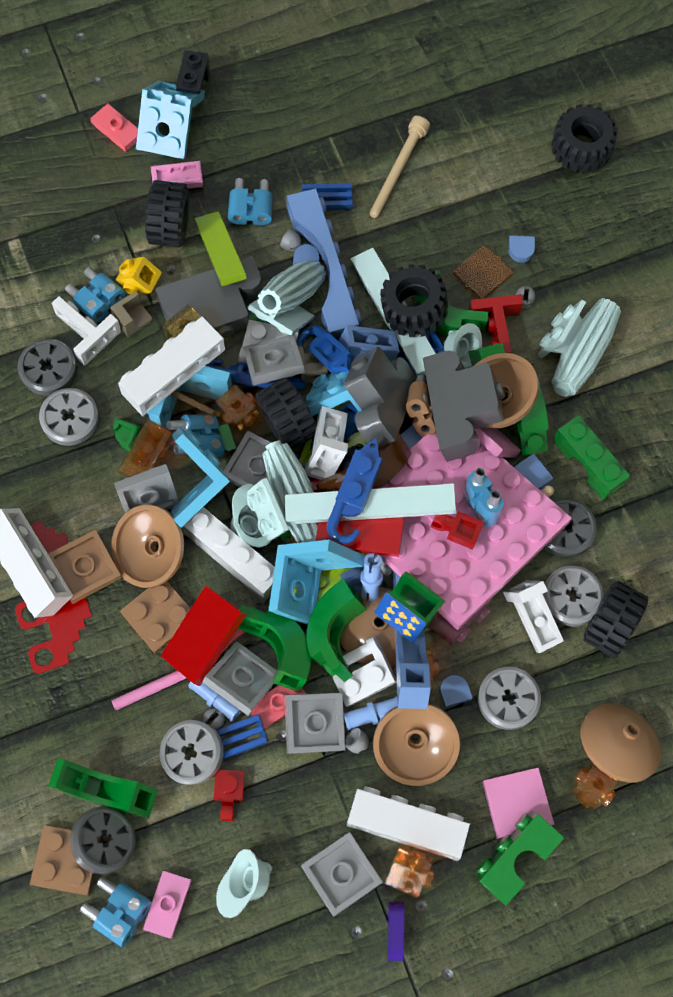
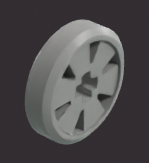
M65 388L52 393L45 399L40 408L39 420L44 433L50 440L60 445L72 446L86 441L94 434L99 423V412L96 403L89 394L79 389ZM73 413L75 418L73 420L67 419L65 421L64 415H71Z
M573 565L561 567L551 573L545 582L547 592L543 593L554 620L562 625L571 627L585 625L590 622L604 597L603 588L598 578L589 570ZM571 590L576 591L575 596L579 597L574 602L569 601L570 596L566 595Z
M502 667L492 671L483 680L478 692V705L484 718L495 727L504 730H516L529 724L538 713L541 704V694L536 681L530 674L516 667ZM508 691L510 695L516 696V699L513 701L514 705H510L508 701L503 702L502 698L506 695L505 692Z
M196 720L179 722L168 730L161 742L160 761L166 774L176 782L188 785L204 783L212 778L221 766L224 753L223 743L217 731L204 722ZM194 744V750L197 752V756L191 757V759L188 760L189 754L186 753V749L188 747L192 748Z

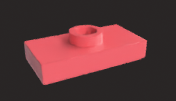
M106 104L90 118L91 123L125 152L137 143L138 128L109 104Z
M278 685L265 695L250 714L252 717L261 715L266 730L285 717L284 696L305 695L306 693L303 688L300 692Z

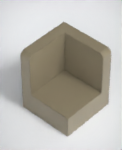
M136 291L110 307L112 315L118 320L120 328L127 337L152 322V317L141 304L140 296Z
M298 346L305 373L300 374L301 380L305 381V384H313V381L322 374L327 376V368L312 353L304 354L303 346Z

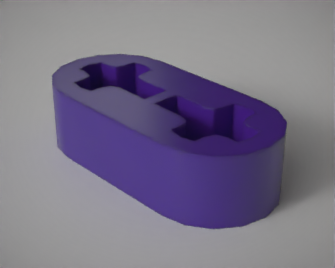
M404 902L388 903V961H403Z

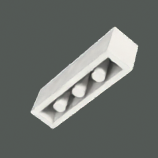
M203 317L199 318L196 322L188 323L182 333L175 338L168 339L158 352L148 355L134 371H128L122 376L118 383L121 394L144 416L225 350L223 337Z
M202 507L182 527L184 534L265 602L271 595L275 567Z
M0 509L1 565L6 569L15 588L21 594L34 618L53 616L73 597V594L21 509Z
M364 787L363 790L357 789L347 822L348 827L456 861L461 859L470 825L463 822L464 817L454 813H447V816L435 813L436 808L424 804H419V808L408 805L407 799L392 795L391 799L380 796L381 792L374 788Z

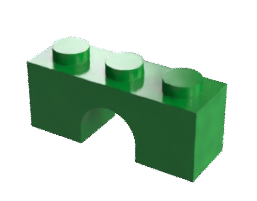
M579 415L558 429L553 442L569 461L576 458L581 462L588 474L586 482L602 501L624 487L630 475Z
M533 811L530 814L525 813L519 818L515 824L517 829L510 837L508 835L503 837L496 846L498 851L491 859L488 857L484 859L476 870L478 874L475 878L505 906L525 885V882L517 876L514 869L516 857L521 852L529 850L533 851L541 859L546 860L564 839L547 821Z

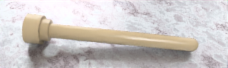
M414 116L408 126L410 135L370 210L372 218H377L380 215L417 140L427 134L430 123L421 116Z

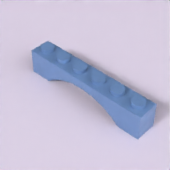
M316 189L288 195L287 210L293 230L304 236L318 250L326 266L329 290L327 299L322 307L321 320L324 330L338 340L346 325L359 327L362 324L359 310H354L352 304L355 301L352 287H347L345 279H347L345 265L340 264L338 260L340 256L337 241L333 242L331 234H333L330 219L326 220L324 212H326L323 197H318Z
M393 571V589H394V587L396 586V584H397V582L399 581V579L401 578V577H400L398 574H396L394 571ZM395 630L398 708L427 709L431 686L425 632L423 631L418 639L412 643Z

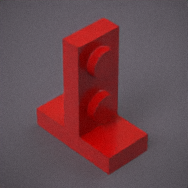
M521 294L470 300L468 310L488 312L487 330L489 333L492 332L493 335L491 345L503 343L505 353H512L505 317L520 315L523 305Z

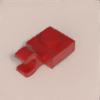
M458 511L455 518L448 514L435 515L430 527L437 531H448V540L473 550L484 522Z
M218 770L215 774L213 799L214 801H222L221 822H233L234 802H243L244 771Z

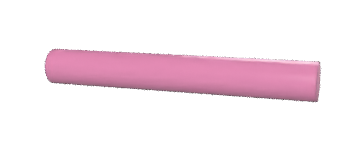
M177 670L111 700L117 711L186 679V677Z

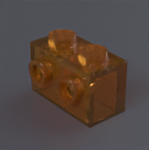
M148 419L140 428L116 472L125 477H131L158 467L155 465L158 457L162 458L170 445L166 442L172 432Z

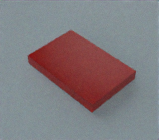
M404 517L340 521L337 527L339 534L348 536L355 529L360 531L355 540L346 544L338 543L331 539L327 532V522H318L315 541L331 540L358 553H375V555L399 557Z
M205 585L162 652L161 657L194 685L201 686L205 676L218 660L246 614L212 588Z

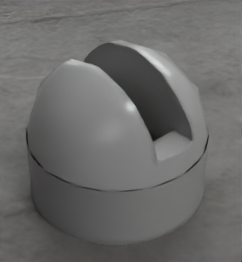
M289 229L283 236L280 247L290 252L295 251L301 245V238L296 232Z
M522 286L516 291L515 295L521 294L523 309L530 308L534 304L536 296L535 291L531 287ZM524 293L528 294L527 301L523 300Z
M216 708L208 709L203 714L202 722L207 724L211 717L217 713L219 716L210 726L215 730L223 728L225 725L224 715Z
M354 728L347 734L345 747L351 752L359 754L363 750L368 749L369 738L362 730Z

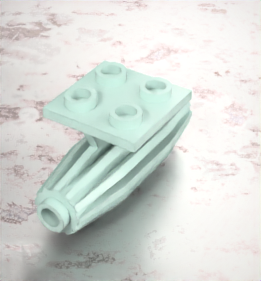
M315 260L290 266L268 282L259 293V299L251 303L248 310L255 313L259 319L268 321L276 326L280 332L292 336L315 317V315L298 305L311 297L326 278L324 266L319 261L315 262Z
M605 298L599 299L582 319L579 314L586 302L581 300L574 306L570 304L563 314L558 313L552 321L553 329L551 333L548 332L541 340L539 345L542 348L537 356L543 358L550 352L561 353L552 380L554 391L560 396L575 395L594 372L613 337L621 313L620 307L615 302Z
M280 440L265 446L267 451L262 453L268 479H262L247 491V502L250 509L255 511L257 515L259 531L263 536H266L268 542L274 540L287 530H290L297 543L313 542L316 539L318 522L286 524L285 495L315 493L306 471L288 443L282 444Z

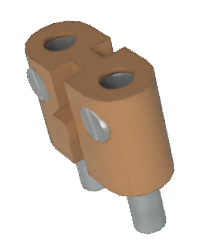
M418 375L416 381L410 385L406 410L410 418L414 417L413 425L416 432L424 437L427 434L433 435L436 427L428 385L425 383L426 377Z

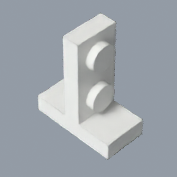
M58 297L52 302L56 315L83 338L74 348L77 360L84 366L121 333L118 320L111 314L97 326L88 316L86 318L81 316L79 309L71 301L66 303L61 297Z
M325 406L321 407L312 455L305 466L307 476L322 480L334 475L348 448V443L343 442L347 413Z
M526 580L503 591L507 602H514L535 651L541 653L564 640L544 599L543 593L547 592L544 582Z

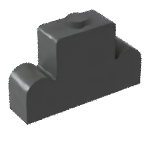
M253 256L240 260L247 279L221 286L215 269H211L155 288L158 302L166 321L189 305L193 321L196 322L199 318L203 317L223 338H228L235 332L247 329L249 317L244 301H254L261 292L260 273Z
M380 347L356 356L355 360L351 363V369L344 382L346 390L362 410L355 415L357 429L367 443L376 439L378 448L396 440L407 412L406 404L410 385L417 378L403 358L399 357L389 361Z
M443 351L423 357L439 449L447 462L470 456L480 446V439L475 429L502 422L505 419L501 398L505 397L501 382H497L489 363L465 369L459 356L453 351Z

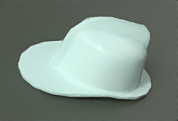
M467 323L461 326L459 330L449 331L444 343V351L455 352L465 369L472 367L468 351L482 348V335L475 324Z
M242 485L235 491L232 499L233 517L230 523L231 531L252 547L260 548L266 546L271 541L268 542L266 536L260 533L257 515L255 511L250 509L247 502V491L254 485Z
M244 849L240 851L218 886L216 901L219 913L224 917L233 918L239 915L249 901L262 897L269 886L272 866L257 859L251 850Z

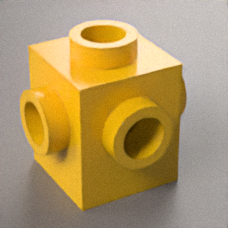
M145 257L127 259L121 264L119 268L120 273L116 281L123 286L122 289L128 294H132L135 291L139 295L152 292L162 272Z

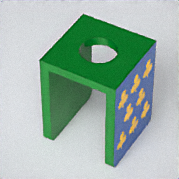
M405 571L393 591L385 593L374 612L414 643L433 621L445 600Z

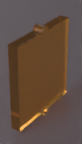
M483 245L457 267L453 274L465 285V289H470L479 299H484L513 275V271L501 261L500 256H496Z
M177 390L171 393L172 396L210 415L223 417L224 412L186 393Z

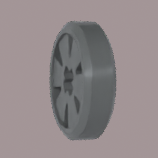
M41 339L31 343L23 350L18 360V373L23 384L30 391L39 395H51L60 389L68 388L77 372V363L73 352L66 344L55 339ZM49 363H51L53 368L51 370L46 369V371H44L42 366L44 364L48 365Z
M571 498L553 500L556 505L572 518L569 523L572 528L570 533H567L566 530L564 532L561 530L544 548L551 554L559 557L570 558L578 556L590 547L596 536L597 525L595 517L591 510L578 500Z
M101 806L87 811L77 819L70 833V848L75 860L81 867L96 874H107L121 868L129 861L135 849V831L130 820L122 812L112 807ZM101 833H103V837L107 836L109 840L104 847L103 843L98 844L97 841Z

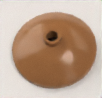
M499 353L482 359L474 366L489 363L497 382H501L505 396H508L506 400L501 401L505 419L502 422L484 427L503 428L510 426L525 417L533 408L539 394L538 375L526 359L516 354Z
M155 505L137 506L125 513L115 527L111 542L112 558L120 575L132 585L144 588L162 585L176 573L181 564L184 552L183 533L180 526L173 520L174 516L166 509ZM157 543L159 544V549H158V551H157V549H156Z
M379 587V597L373 601H369L368 593L367 599L364 600L360 591L358 594L367 610L354 618L346 626L340 640L341 647L347 654L366 644V640L375 636L390 666L393 667L396 665L395 629L385 621L382 627H377L374 624L375 620L381 619L374 611L387 591L392 592L393 590ZM371 653L356 661V663L365 666L374 661L375 658Z
M429 703L427 709H406L396 706L388 711L378 723L373 738V749L377 763L390 778L405 785L422 786L434 783L449 773L458 758L460 740L455 723L439 707ZM417 733L421 738L419 740H412L411 735Z
M606 703L594 707L583 719L580 734L584 750L595 766L608 776L623 782H640L649 778L659 767L662 751L658 736L649 722L636 711L623 705Z

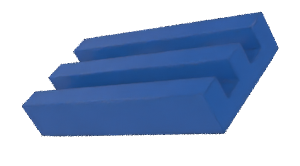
M352 183L302 184V192L312 189L317 190L318 197H323L326 210L352 209L353 207ZM332 199H347V201H332Z
M255 715L216 730L219 736L222 737L257 724L256 728L222 740L223 747L259 733L261 737L225 751L223 753V760L269 743L261 715Z

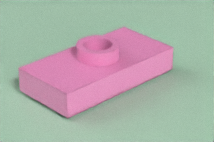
M200 161L151 166L152 181L186 183L188 189L203 187Z
M165 871L162 872L143 930L170 939L173 938L192 880Z

